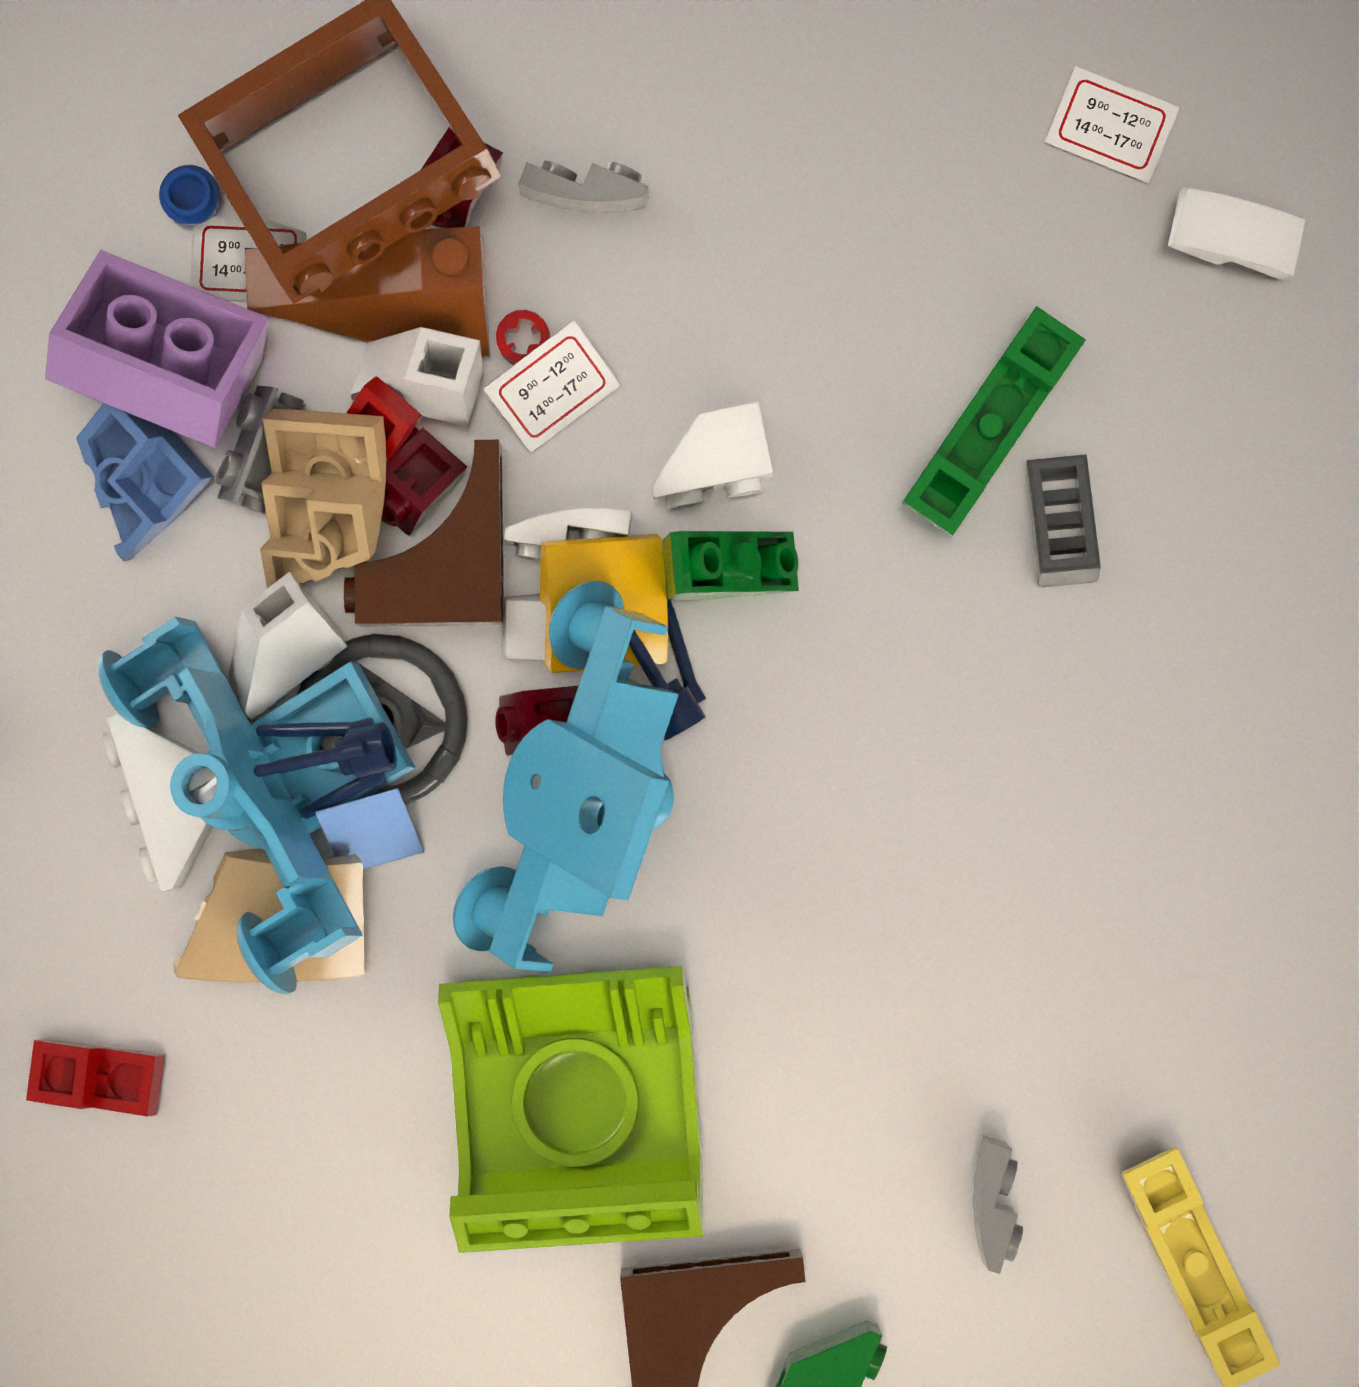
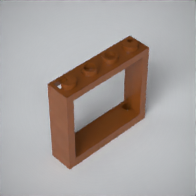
M364 0L178 114L179 119L293 304L318 289L323 292L329 287L332 280L355 266L374 261L389 245L409 233L426 229L436 220L438 215L463 200H471L478 197L477 191L501 177L488 148L391 0ZM397 45L461 146L283 254L222 152Z

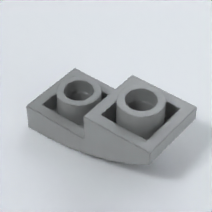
M544 161L542 168L527 162L518 182L520 195L543 204L583 212L608 213L645 208L649 198L648 186L640 183L642 175L616 162H609L607 168L592 163L583 185L575 182L577 178L575 172L562 165Z
M983 1135L974 1178V1224L983 1263L988 1271L1000 1274L1005 1259L1014 1261L1023 1234V1226L1015 1224L1018 1215L1013 1208L996 1203L999 1194L1008 1196L1010 1193L1018 1162L1010 1159L1012 1148L1006 1142Z

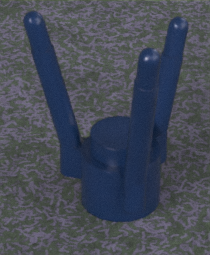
M668 598V636L684 687L682 688L677 678L666 683L635 629L629 642L633 654L651 685L657 688L672 690L679 694L664 736V741L687 730L706 717L698 704L705 700L706 697L696 681L675 609Z
M371 717L354 722L281 723L259 725L256 728L257 735L261 737L345 736V738L335 741V748L279 759L254 767V774L258 777L338 762L339 768L345 776L351 774L356 776V779L304 807L301 810V815L305 819L315 816L316 811L333 807L367 788L386 784L384 772L395 770L397 766L396 749L388 726L384 722L374 724Z

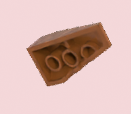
M480 226L424 229L419 232L409 233L386 247L383 253L374 261L355 266L332 280V283L323 292L318 289L295 304L292 303L274 276L259 249H245L247 309L313 329H322L355 338L357 341L364 343L423 327L480 340L482 358H490L485 247ZM301 243L280 245L279 247L283 254Z

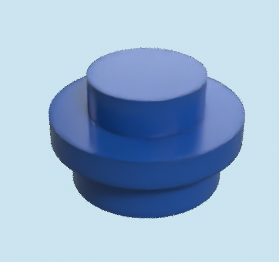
M183 165L171 170L165 176L160 186L159 200L162 209L173 221L185 226H195L206 222L215 214L220 202V190L216 180L207 170L196 165Z

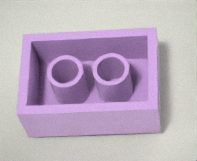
M100 250L49 332L45 379L215 448L262 363L269 318Z

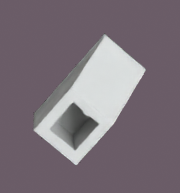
M419 327L368 342L351 391V399L355 400L363 386L377 376L422 416L468 426L483 378L480 340Z
M759 402L698 414L652 484L654 503L667 501L668 509L675 510L704 503L702 493L726 488L727 497L733 498L763 491L761 481L772 479L773 469Z
M290 572L241 609L228 683L244 713L251 721L267 708H271L281 702L289 691L315 671L325 668L337 654L348 647L329 616Z

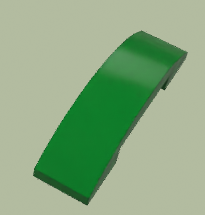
M1036 306L902 501V504L952 537L1086 339Z

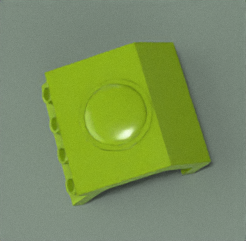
M682 966L648 967L645 969L606 972L590 971L579 974L527 976L524 978L484 981L469 980L439 984L438 1005L451 1055L459 1161L458 1196L450 1197L449 1217L459 1253L703 1236L702 1151L689 986L685 985Z

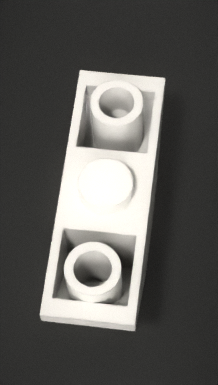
M119 714L106 717L110 732L103 733L104 746L111 765L114 768L121 766L128 789L121 791L122 804L132 826L139 824L146 847L139 849V858L146 879L149 883L157 881L160 892L182 887L213 826L204 822L200 817L184 813L177 807L171 795L170 781L172 773L179 762L192 754L200 752L154 728L147 729L132 725Z

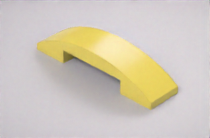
M1175 1146L1121 1172L1162 1267L1222 1387H1237L1280 1366V1362L1255 1310L1249 1305L1202 1205L1204 1202L1179 1149Z

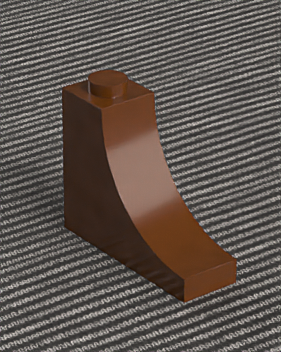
M499 439L474 440L473 462L466 487L451 514L431 535L402 553L385 559L354 565V577H345L344 609L345 613H355L356 625L360 627L502 625V597H504L502 445Z
M801 1249L621 1268L620 1282L632 1387H698L704 1361L714 1340L735 1314L768 1292L791 1284L806 1282Z

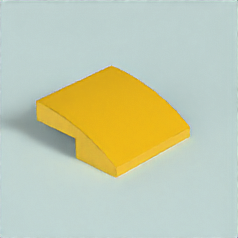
M658 534L541 542L540 600L546 607L544 664L551 673L584 670V668L575 669L561 663L554 655L549 642V624L556 605L569 590L581 583L588 581L605 582L618 591L624 604V610L642 613L668 626L665 564L662 539ZM635 630L655 664H667L668 630L666 636ZM628 645L624 659L633 663V666H640L630 645Z

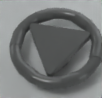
M385 634L363 635L347 640L345 643L348 647L337 654L325 668L315 671L301 682L297 695L350 661L358 663L356 660L366 657L402 659L423 671L431 679V683L445 709V722L360 664L405 749L445 731L442 744L421 773L401 784L387 785L375 793L379 794L398 788L405 805L418 801L434 791L441 783H444L460 759L466 740L468 723L465 696L448 665L437 654L416 641L398 635Z

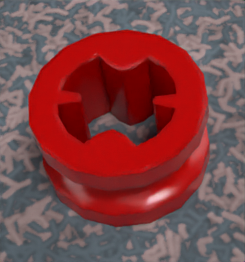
M515 310L507 314L499 323L496 331L497 346L503 358L512 365H515L550 338V332L544 319L537 313L529 310ZM520 323L533 325L531 328L533 335L540 332L541 339L539 344L529 345L527 354L515 353L516 346L513 342L507 345L506 338L508 333H518Z

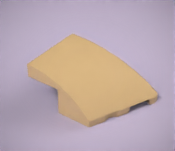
M272 408L262 418L272 472L261 483L270 532L269 540L260 548L267 588L288 572L300 584L310 580L317 582L330 576L336 569L341 567L350 568L369 560L375 554L384 506L386 440L383 416Z
M257 848L225 852L213 877V889L203 899L195 916L196 927L182 957L177 955L175 959L174 973L177 978L261 983L248 968L241 955L237 942V924L240 917L246 912H251L265 921L284 909L276 894L284 886L265 850ZM356 854L322 859L363 936L330 957H308L293 966L297 982L365 975L363 862Z

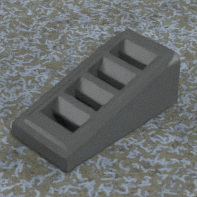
M1087 454L1027 460L1026 466L1038 585L1040 587H1051L1098 581L1101 565ZM1076 479L1077 488L1043 491L1042 482ZM1078 503L1079 511L1045 513V506ZM1081 528V536L1048 538V531ZM1083 553V557L1051 560V555Z

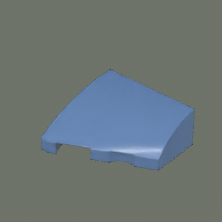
M105 403L102 404L76 437L84 462L90 466L94 473V491L100 508L110 507L122 543L114 545L117 555L123 561L133 559L180 515L214 477L173 431Z

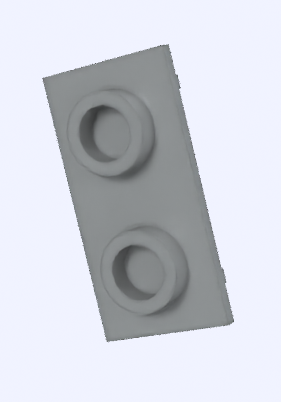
M257 385L255 393H249L241 404L236 425L242 430L234 451L228 450L225 453L218 468L216 482L222 485L217 498L238 503L241 494H244L241 506L264 514L265 503L261 483L272 472L270 460L267 457L268 449L262 418L272 408L301 410L304 400L281 392L278 402H275L278 388Z

